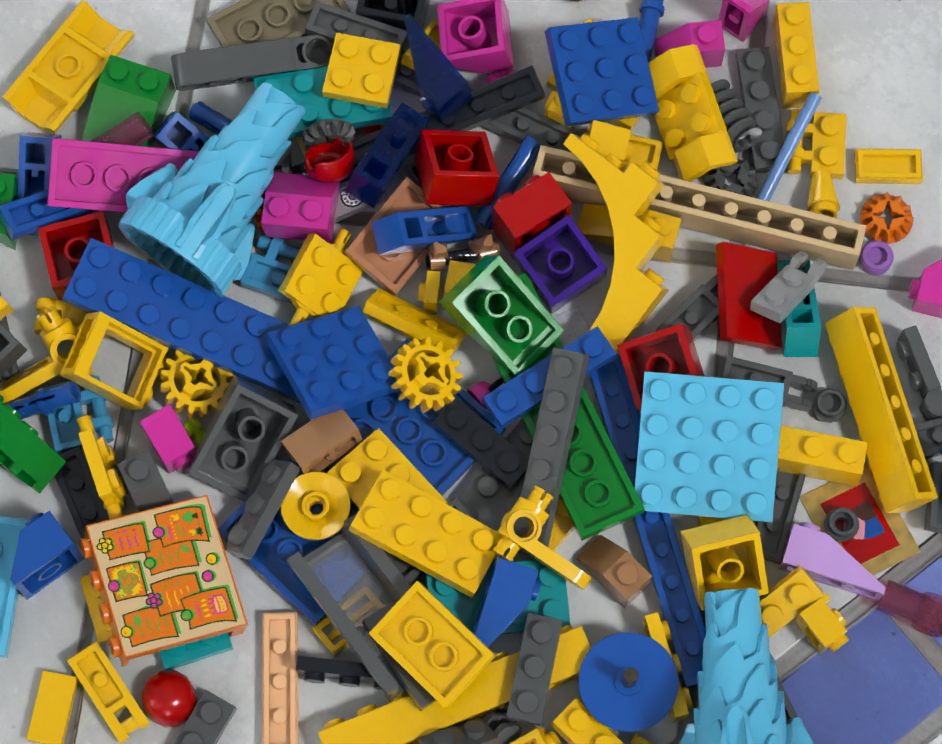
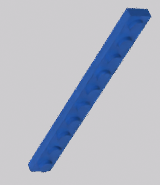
M617 354L615 359L595 370L589 376L606 432L635 489L640 418L620 354ZM644 511L643 514L634 517L633 520L649 572L652 575L651 579L663 618L667 621L670 628L671 644L674 654H677L681 664V677L685 688L698 686L697 673L698 671H703L705 626L670 514Z

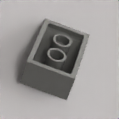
M234 375L214 412L190 465L188 474L245 502L256 491L262 480L261 476L264 469L276 457L282 446L281 440L287 437L299 416L295 406Z

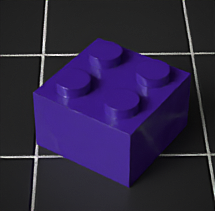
M567 215L513 252L515 263L522 273L527 272L537 294L552 314L607 277L608 268L570 215Z

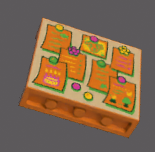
M208 495L86 525L84 538H80L81 551L84 559L90 558L93 568L92 571H89L91 585L94 592L100 591L103 603L99 604L100 616L104 625H110L113 635L109 637L111 653L114 658L119 657L122 667L127 666L130 659L225 633H229L230 637L244 633L248 625Z

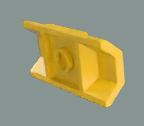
M82 0L3 95V99L22 118L45 133L55 134L72 112H77L97 87L110 54L118 57L135 35L130 30H120L101 18L87 2Z
M692 44L669 49L648 62L659 112L654 116L669 160L674 161L679 179L693 182V180L714 168L737 163L738 160L698 45Z

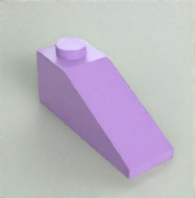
M801 522L800 525L793 524L778 570L791 573L801 565L816 582L877 601L882 598L886 587L830 535L821 532V528L812 523Z

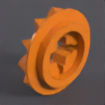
M888 192L877 196L874 194L871 199L864 203L860 213V223L866 225L865 233L874 241H882L886 244L903 240L909 234L914 220L911 205H907L901 196L896 197ZM886 207L890 211V216L896 217L892 219L888 229L884 218H879Z

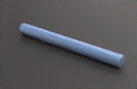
M814 92L809 93L756 197L757 199L770 201L822 99L820 95Z

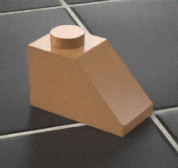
M600 535L576 558L624 608L649 586L652 575L628 551L603 535Z

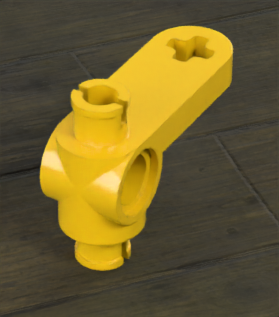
M55 306L47 309L51 319L47 317L44 311L36 316L44 328L39 335L51 355L0 384V395L4 397V400L1 402L2 404L14 400L61 373L69 353L59 352L57 346L63 340H72L74 342L78 331L75 329L70 318L62 319ZM90 367L88 375L93 371L92 367Z
M535 485L528 498L519 497L511 511L503 517L501 526L497 531L502 538L492 551L501 555L506 560L513 561V558L521 549L571 584L585 590L592 578L538 541L542 527L549 517L545 509L554 497L549 493H544L545 490ZM520 517H524L529 524L528 532L522 537L517 536L513 529L515 521Z

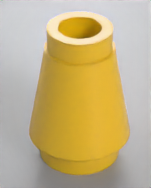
M828 171L814 172L811 176L807 211L836 218L840 205L831 173Z

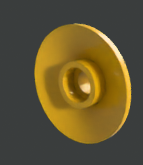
M324 472L305 473L295 478L281 504L282 517L287 527L297 536L307 540H323L335 535L343 528L344 521L348 519L350 514V497L345 486L336 477ZM314 504L323 506L320 514L310 512Z

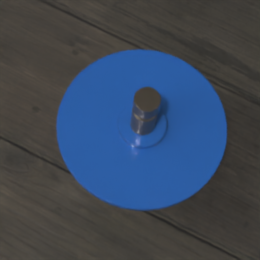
M617 633L600 640L586 654L579 672V692L586 709L598 722L617 731L637 732L656 725L669 713L678 693V673L670 654L654 639L638 633Z

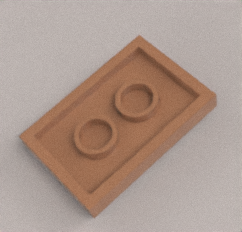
M406 177L343 253L390 294L395 296L425 260V250L428 248L404 253L379 255L371 222L397 212L439 209L443 207L441 205L426 204L423 190Z

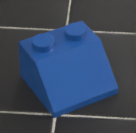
M50 510L45 514L38 513L26 522V527L19 534L10 580L27 600L84 560V557Z

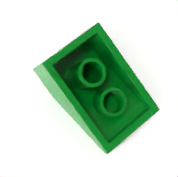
M110 54L97 83L81 141L152 147L154 142L152 135L162 124L176 92L171 74Z
M485 255L439 301L440 305L455 322L515 377L523 373L565 331L500 255Z

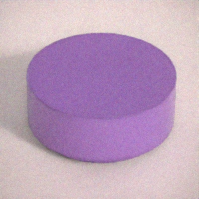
M876 240L865 244L859 256L861 268L866 273L874 276L886 273L894 260L891 247L885 242Z

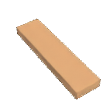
M297 612L262 613V744H299L298 673L296 671L298 659Z

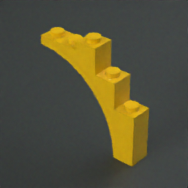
M571 133L563 144L582 161L597 182L607 204L614 233V265L611 284L602 310L590 330L598 326L615 352L620 354L617 345L633 339L669 291V289L662 285L665 280L662 276L650 268L646 272L643 270L667 238L660 232L663 226L648 215L644 219L641 218L665 184L657 179L660 173L646 162L642 166L631 162L624 171L623 169L626 164L611 153L607 157L597 150L600 144L590 136L583 133L579 137Z

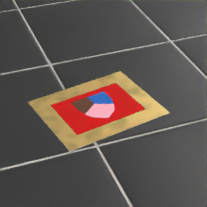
M869 463L864 465L863 475L857 487L829 482L800 496V500L813 524L821 528L820 531L826 533L824 520L832 509L845 507L856 514L859 520L857 534L849 541L836 542L872 575L921 552L900 513H885ZM843 520L835 522L838 530L843 531L847 529V524Z

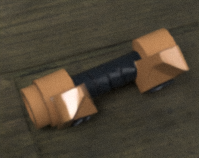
M489 234L483 238L478 237L476 240L472 239L469 241V249L448 252L447 245L434 242L425 250V265L428 271H445L446 265H449L450 260L459 262L476 261L478 263L485 255L501 256L499 243L493 241L492 234Z

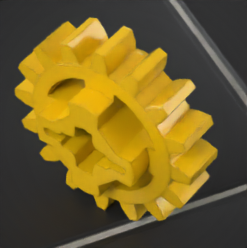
M426 337L421 342L415 338L408 345L404 344L397 350L398 354L390 361L396 367L391 369L388 375L396 377L397 380L391 385V388H400L402 393L398 399L401 401L407 397L410 400V409L420 404L421 411L424 413L431 408L438 411L444 407V404L448 405L455 399L453 395L461 390V387L456 382L463 378V374L455 371V368L461 363L457 360H451L450 357L454 352L452 349L446 352L442 350V341L437 342L433 346L431 345L430 337Z
M176 350L174 354L175 361L167 358L164 365L167 370H161L160 379L165 382L161 383L160 392L168 393L165 398L166 405L173 402L176 403L174 411L176 414L185 409L187 410V418L191 419L194 412H199L201 419H205L207 410L210 409L212 413L215 412L218 403L230 384L228 382L233 379L234 375L215 367L213 363L203 359L201 361ZM213 371L218 378L219 386H217L218 382L215 381L212 377ZM174 378H176V382L181 385V393H179L175 386ZM197 379H200L202 381L197 383V385L191 383L195 382Z

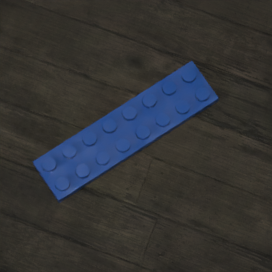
M90 238L63 295L62 301L90 313L101 311L161 344L198 360H207L219 369L300 403L266 342L268 332L288 327V323L226 296L219 297L208 288Z

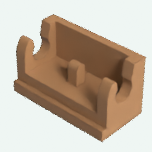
M342 409L314 418L281 440L289 453L288 456L300 468V472L303 475L309 472L326 471L363 442L357 426Z

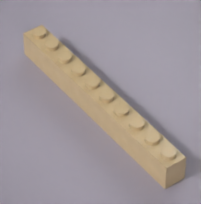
M543 145L540 146L532 177L535 175L541 177L550 172L569 199L587 204L607 206L597 182L580 159L572 152ZM660 175L657 178L665 185L647 208L681 218L680 227L791 255H795L802 250L809 254L808 259L816 261L820 258L825 260L827 264L851 270L854 269L860 256L866 225L665 175Z

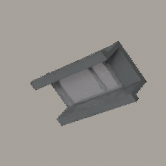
M355 514L344 521L340 534L305 557H302L298 551L287 558V563L384 691L387 699L391 701L406 690L363 626L362 621L391 602L395 605L411 586L383 549L348 531L356 516Z

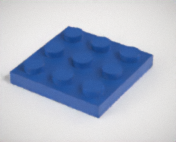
M638 17L549 27L544 31L566 127L590 124L593 120L605 122L650 116L659 112Z
M359 305L267 333L266 342L310 420L401 391L400 388H391V385L397 381L396 377L388 375V372L394 368V365L390 362L389 356Z

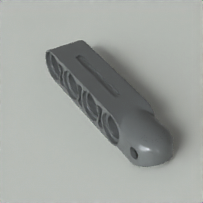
M311 35L178 53L171 56L176 90L187 91L254 81L253 78L326 67L329 65L333 46L327 38L320 35Z

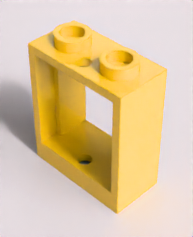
M101 311L88 313L84 317L60 376L75 382L126 410L143 409L153 396L152 386L156 377L165 367V355L168 347ZM104 334L143 353L127 394L88 375Z

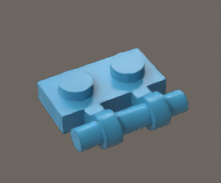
M261 235L257 248L266 250V256L252 253L242 277L241 286L293 304L289 298L278 291L291 265L277 260L280 256L295 260L301 248L285 243V240L282 238L274 237L272 239Z
M92 376L100 381L99 376ZM67 381V382H64V383H60V384L48 386V387H46V388L52 389V388H55V387H58V386L67 384L68 382H71V381ZM90 390L80 391V402L56 408L54 413L47 415L55 452L58 455L78 446L83 449L78 434L81 431L77 423V419L84 416L82 405L92 404L95 418H92L91 421L95 432L99 434V438L104 436L107 443L114 440L111 430L114 428L112 416H109L105 404L107 399Z

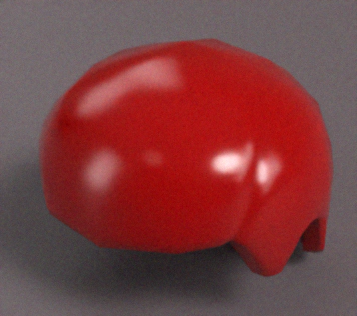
M336 138L332 144L320 143L311 146L305 153L304 159L307 173L315 180L324 183H334L343 180L351 173L355 162L352 142H348V146H346L340 138Z
M162 670L150 676L144 683L141 698L148 717L154 723L167 728L180 726L188 720L197 705L195 689L186 675L176 670Z

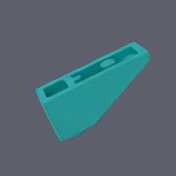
M777 260L778 273L786 265H789L791 260ZM810 260L807 261V264L801 270L806 274L811 266ZM815 287L780 323L783 357L818 356L821 322Z

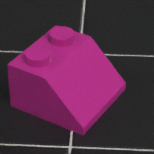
M459 0L437 5L441 62L443 65L481 74L514 68L509 10L504 0Z
M274 172V176L265 192L261 225L266 237L305 240L308 234L316 233L326 242L332 243L340 181L324 183L315 180L310 175Z

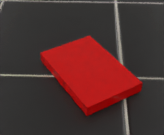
M728 242L717 244L720 341L774 351L782 348L781 324L750 310L753 298L778 274L777 253Z

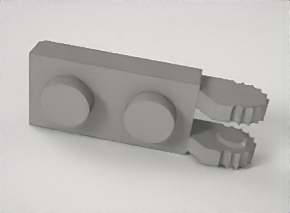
M800 250L793 256L790 264L786 265L753 298L750 310L781 323L814 289L815 283L825 272L827 262L818 258L813 262L806 274L801 270L807 264L809 254Z

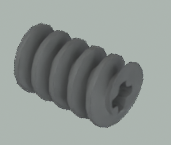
M721 79L713 82L711 86L734 152L739 153L747 150L760 140L762 129L756 127L757 122L753 117H749V110L743 108L742 100L736 98L737 93L734 89H730L728 80Z

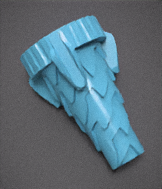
M263 82L253 93L239 115L229 126L226 124L218 135L215 134L209 138L194 160L189 158L179 171L175 165L168 163L165 167L138 182L127 192L125 196L128 209L118 224L124 236L146 256L168 272L208 288L219 297H223L233 281L241 280L249 264L256 225L252 222L250 223V220L264 201L260 196L274 176V167L292 143L288 138L306 113L304 107L296 104L290 97L274 88L271 84Z
M749 587L746 589H729L705 593L706 636L703 642V671H698L699 708H693L694 724L686 725L679 744H814L803 724L802 718L789 719L786 723L784 691H778L776 662L769 649L768 624H762L758 589Z

